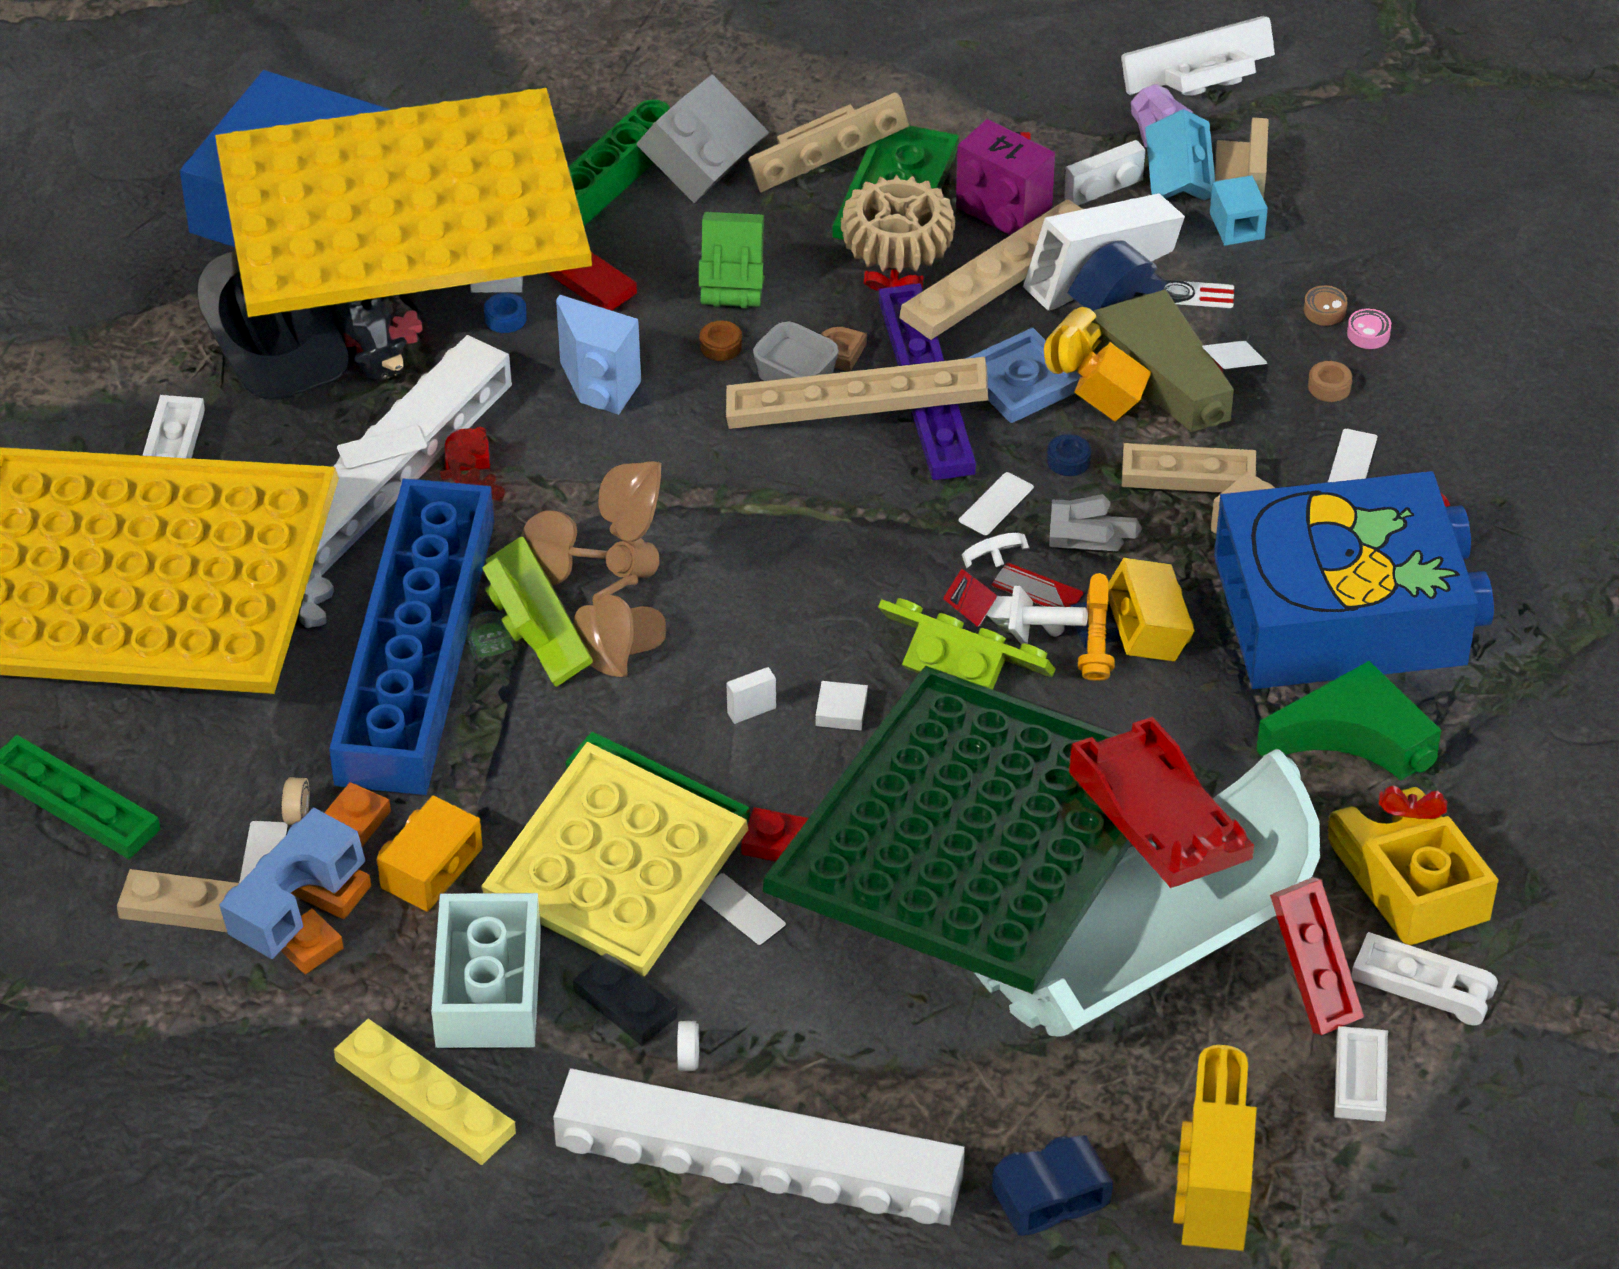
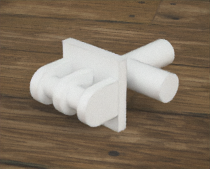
M1014 586L1012 596H997V599L987 613L1002 632L1012 633L1020 644H1028L1030 624L1042 625L1049 635L1055 637L1063 633L1064 625L1086 626L1088 621L1086 607L1032 606L1033 601L1021 586Z

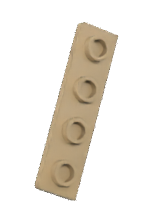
M895 92L856 110L849 104L777 136L779 144L749 158L758 190L761 193L909 127L902 99Z

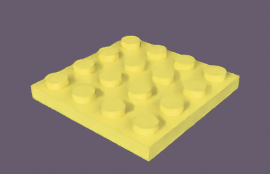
M586 742L481 887L483 893H538L541 925L601 956L607 953L620 960L636 974L645 977L748 831L747 820L606 750Z

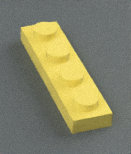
M369 1018L334 1049L336 1062L480 1165H483L516 1134L515 1121Z

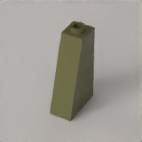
M1166 290L1093 310L1096 318L1091 323L1098 324L1101 331V336L1098 338V340H1101V343L1093 352L1099 353L1111 342L1151 371L1143 393L1189 431L1194 432L1210 426H1217L1231 420L1234 389L1213 358L1203 349L1202 346L1204 345Z

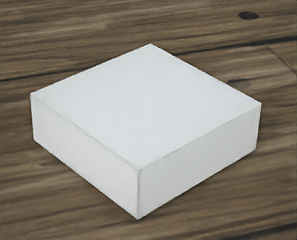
M769 667L727 682V713L734 724L776 709V678Z
M822 681L816 710V726L862 731L868 685Z

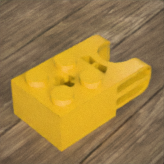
M1417 787L1402 790L1407 798L1410 794L1417 795V801L1425 796L1423 791ZM1353 806L1330 813L1328 839L1332 848L1404 944L1411 946L1490 920L1499 879L1449 816H1440L1436 819H1417L1393 815V823L1385 824L1368 819Z
M1213 1045L1201 1052L1198 1059L1192 1121H1182L1173 1218L1174 1224H1183L1182 1245L1244 1251L1252 1186L1257 1107L1246 1106L1248 1059L1244 1052L1233 1046Z

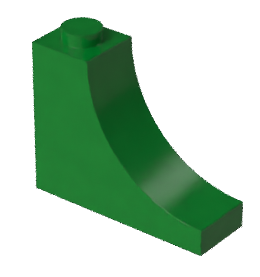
M1367 661L1260 720L1256 751L1262 757L1275 749H1279L1284 755L1311 750L1349 753L1376 763L1401 781L1415 772L1426 771L1437 761L1441 729L1370 661Z

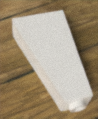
M1158 193L1046 217L1023 287L1048 311L1054 310L1074 300L1067 292L1084 264L1100 248L1111 242L1124 240L1152 262L1174 250L1185 216Z

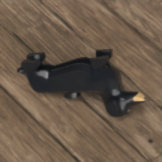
M381 297L329 305L340 332L348 334L362 347L363 351L355 355V362H358L360 369L368 378L382 381L397 376L402 371L404 363L402 349L407 344L405 337L391 340L389 333L391 315L383 304Z

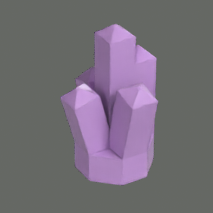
M1157 84L1143 88L1131 101V114L1139 125L1144 147H1147L1146 126L1182 109L1192 113L1191 110L1176 101L1168 89Z

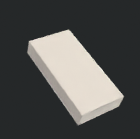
M1338 1026L1334 1117L1385 1122L1388 1030Z

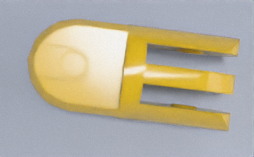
M1080 307L1074 309L1046 339L1044 358L1047 368L1052 373L1061 374L1065 372L1068 374L1074 372L1081 365L1084 358L1101 343V340H1098L1101 336L1100 326L1091 323L1096 318V314L1090 308Z

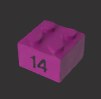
M986 119L958 144L956 208L1002 232L1012 235L1052 209L1055 152Z

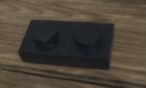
M607 953L573 979V990L577 995L641 1046L677 1018V1005L620 960Z

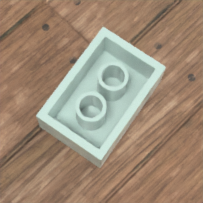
M538 893L440 894L431 1011L436 1048L535 1047L541 939Z

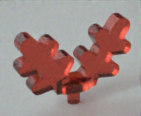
M477 427L471 434L466 429L461 430L459 439L462 444L458 447L457 443L453 440L447 444V450L450 458H448L449 470L440 472L441 480L452 478L453 483L491 486L492 499L497 501L503 500L505 490L502 486L496 485V476L489 474L483 480H479L480 470L473 468L476 465V457L471 454L484 455L486 452V445L483 443L486 439L485 428ZM460 466L472 469L466 475L461 474Z

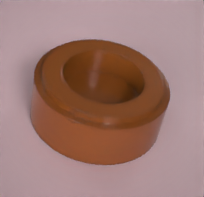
M729 321L708 323L700 331V350L702 354L715 361H727L735 358L742 350L741 329Z

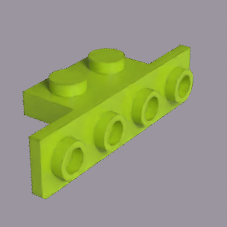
M524 537L517 538L486 559L487 564L482 569L491 583L485 587L488 596L499 610L505 609L507 615L502 618V622L515 641L524 638L531 646L555 687L559 686L593 662L591 655Z
M898 598L895 604L881 599L878 608L887 618L916 628L902 663L906 669L920 673L925 666L993 689L1004 661L1051 678L1056 670L1051 662L1046 659L1048 653L1035 646L1022 643L1020 649L1004 644L1005 637L984 628H980L978 634L962 629L964 623L952 616L939 613L937 619L921 614L923 610L921 606L905 599Z

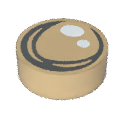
M289 777L285 781L282 794V817L287 825H293L301 821L309 811L310 790L307 778Z

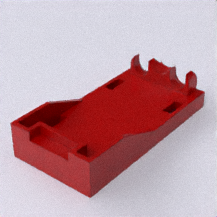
M1153 716L1132 723L1131 731L1096 742L1093 737L1072 743L1069 773L1170 888L1253 859L1254 844L1247 837L1244 828L1235 819L1233 822L1202 788L1179 745ZM1150 840H1152V841L1155 843L1156 849H1155V847L1149 842Z

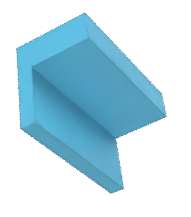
M1182 109L1146 126L1145 132L1152 195L1159 193L1167 199L1184 191L1203 201L1211 198L1212 182H1215L1209 121Z

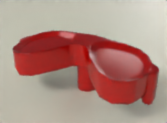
M893 269L889 279L879 272H869L866 270L864 284L877 291L882 288L921 283L923 289L924 276L908 275L898 279L899 272Z
M1390 786L1384 792L1380 791L1379 806L1388 814L1396 816L1436 819L1447 812V799H1444L1443 794L1439 791H1431L1417 801V795L1410 794L1407 798L1399 787Z

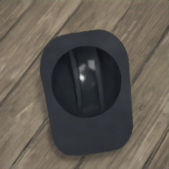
M236 250L216 257L204 268L197 289L200 311L230 366L245 389L250 393L269 400L284 399L330 383L344 374L348 366V351L329 305L248 317Z

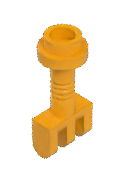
M1101 573L1093 575L1090 579L1087 594L1089 630L1087 654L1078 657V669L1082 671V677L1093 681L1110 678V671H1113L1115 668L1114 657L1106 654L1105 626L1108 606V578Z

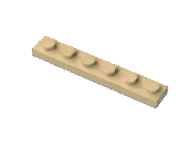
M1066 199L902 304L899 318L932 340L1026 278L1046 217L1083 209L1069 199Z
M985 357L727 385L726 418L729 429L986 401L989 400Z

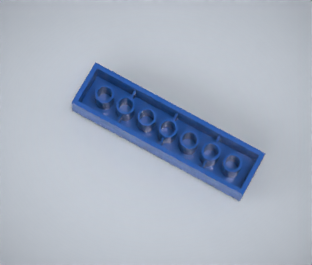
M403 478L329 748L334 786L346 787L351 782L368 790L427 795L481 580L482 567L485 563L494 527L491 486Z

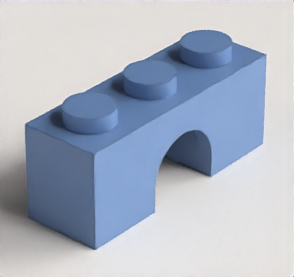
M313 807L301 821L291 826L287 835L270 853L263 855L259 859L255 868L238 886H234L227 892L224 900L219 904L228 935L273 959L304 927L296 898L290 893L305 885H319L336 893L364 864L365 857L358 831Z

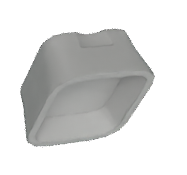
M789 321L778 323L753 349L758 374L763 381L833 374L839 353L837 344L831 339Z

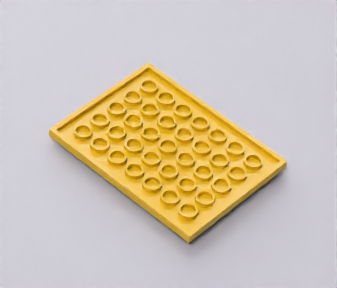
M547 88L528 89L520 92L492 96L486 95L478 98L444 101L436 104L402 107L394 110L360 113L352 116L318 119L310 122L276 125L268 128L215 135L248 317L592 266L590 247Z
M0 447V675L275 694L339 480L336 467Z

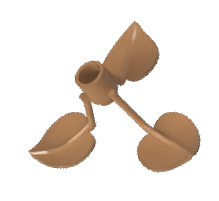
M660 462L622 464L612 468L603 478L598 500L600 513L604 519L612 522L610 532L623 540L615 543L608 551L573 547L577 536V526L567 514L560 511H543L534 515L527 521L521 537H524L530 545L552 586L559 585L570 575L573 564L572 555L606 559L609 570L616 576L623 577L593 595V605L579 608L573 623L593 659L590 666L597 671L611 676H628L627 662L634 635L633 615L629 605L622 598L611 594L627 585H636L638 583L637 578L651 577L659 566L658 550L652 543L644 542L641 537L649 529L655 513L661 480Z

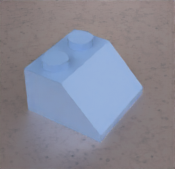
M559 295L556 300L560 363L580 403L619 415L641 382L638 319Z

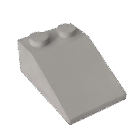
M712 74L662 115L636 145L695 203L769 134V131Z

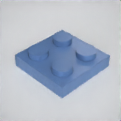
M1033 327L968 357H985L989 402L1010 423L1075 394L1074 391L1081 377L1076 371L1068 374L1065 372L1054 374L1049 371L1044 358V344L1046 340Z

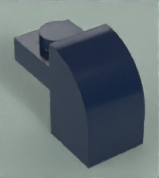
M1118 240L1103 246L1088 259L1067 293L1082 306L1093 311L1131 300L1136 292L1151 294L1161 291L1168 282L1155 273L1157 266L1126 241Z

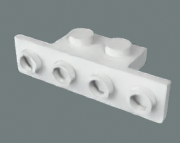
M1261 16L1123 54L1121 59L1127 94H1135L1143 88L1157 84L1159 86L1168 85L1182 92L1183 95H1197L1205 92L1206 86L1217 83L1219 85H1233L1241 82L1242 76L1256 73L1255 60L1275 55L1270 19L1266 16Z

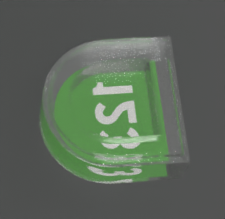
M493 611L482 612L475 615L468 622L466 629L467 640L474 660L518 650V641L514 640L502 622V618L505 615Z

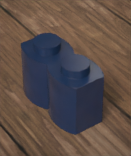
M1086 1135L1061 1136L1049 1142L1045 1149L1040 1152H1016L1006 1156L999 1165L994 1167L992 1189L1018 1236L1035 1234L1055 1226L1064 1219L1079 1218L1104 1208L1111 1203L1113 1188L1111 1177Z

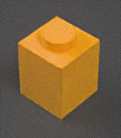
M1110 342L1099 353L1096 354L1092 351L1084 358L1077 370L1081 377L1074 393L1116 422L1140 401L1151 371Z

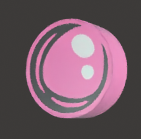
M1361 309L1350 316L1347 335L1349 340L1356 346L1364 349H1376L1384 346L1389 341L1391 320L1385 313L1376 309Z

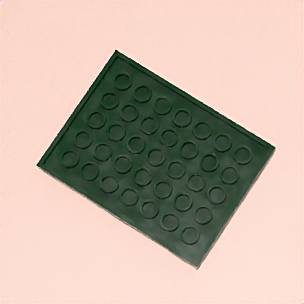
M925 666L764 876L762 892L1033 994L1131 845L1130 841L1069 773L1072 743L1090 737L1099 742L1119 734Z

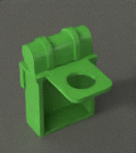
M704 213L702 219V260H699L701 304L713 305L714 307H721V305L741 306V309L761 307L762 288L765 280V275H763L764 215Z

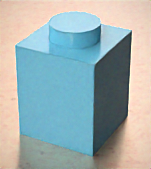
M1253 176L1212 182L1210 215L1224 246L1264 239L1267 206Z

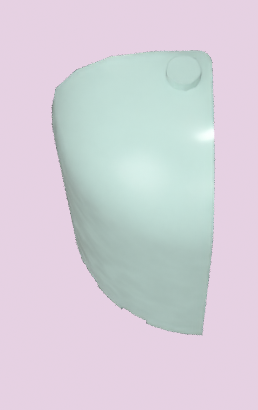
M1275 749L1266 754L1238 781L1212 798L1233 822L1235 819L1246 831L1247 837L1254 844L1252 860L1170 888L1137 849L1131 846L1033 994L975 973L991 994L1000 989L1013 1003L1009 1005L1010 1013L1031 1028L1041 1024L1046 1027L1048 1035L1063 1036L1274 918L1276 913L1270 895L1311 878L1320 858L1319 819L1307 790L1301 781L1297 765L1292 759L1286 757L1282 751ZM1150 840L1149 842H1150V843L1155 847V849H1156L1155 843H1154L1152 840Z

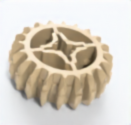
M897 174L893 180L887 181L880 176L876 184L864 182L862 190H853L852 197L845 201L843 218H841V231L843 232L846 249L852 250L854 259H864L867 267L878 264L882 272L887 268H896L899 274L903 268L910 267L917 272L921 263L932 266L935 258H943L946 248L951 246L953 230L955 229V216H953L950 199L943 196L942 189H932L929 181L920 184L916 183L914 176L908 180H900Z

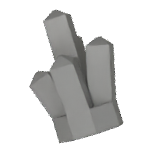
M1103 494L1075 500L1052 499L1049 547L1118 551L1124 544L1122 538L1135 539L1141 532L1142 527L1137 518L1102 516L1107 514L1111 505L1110 501Z

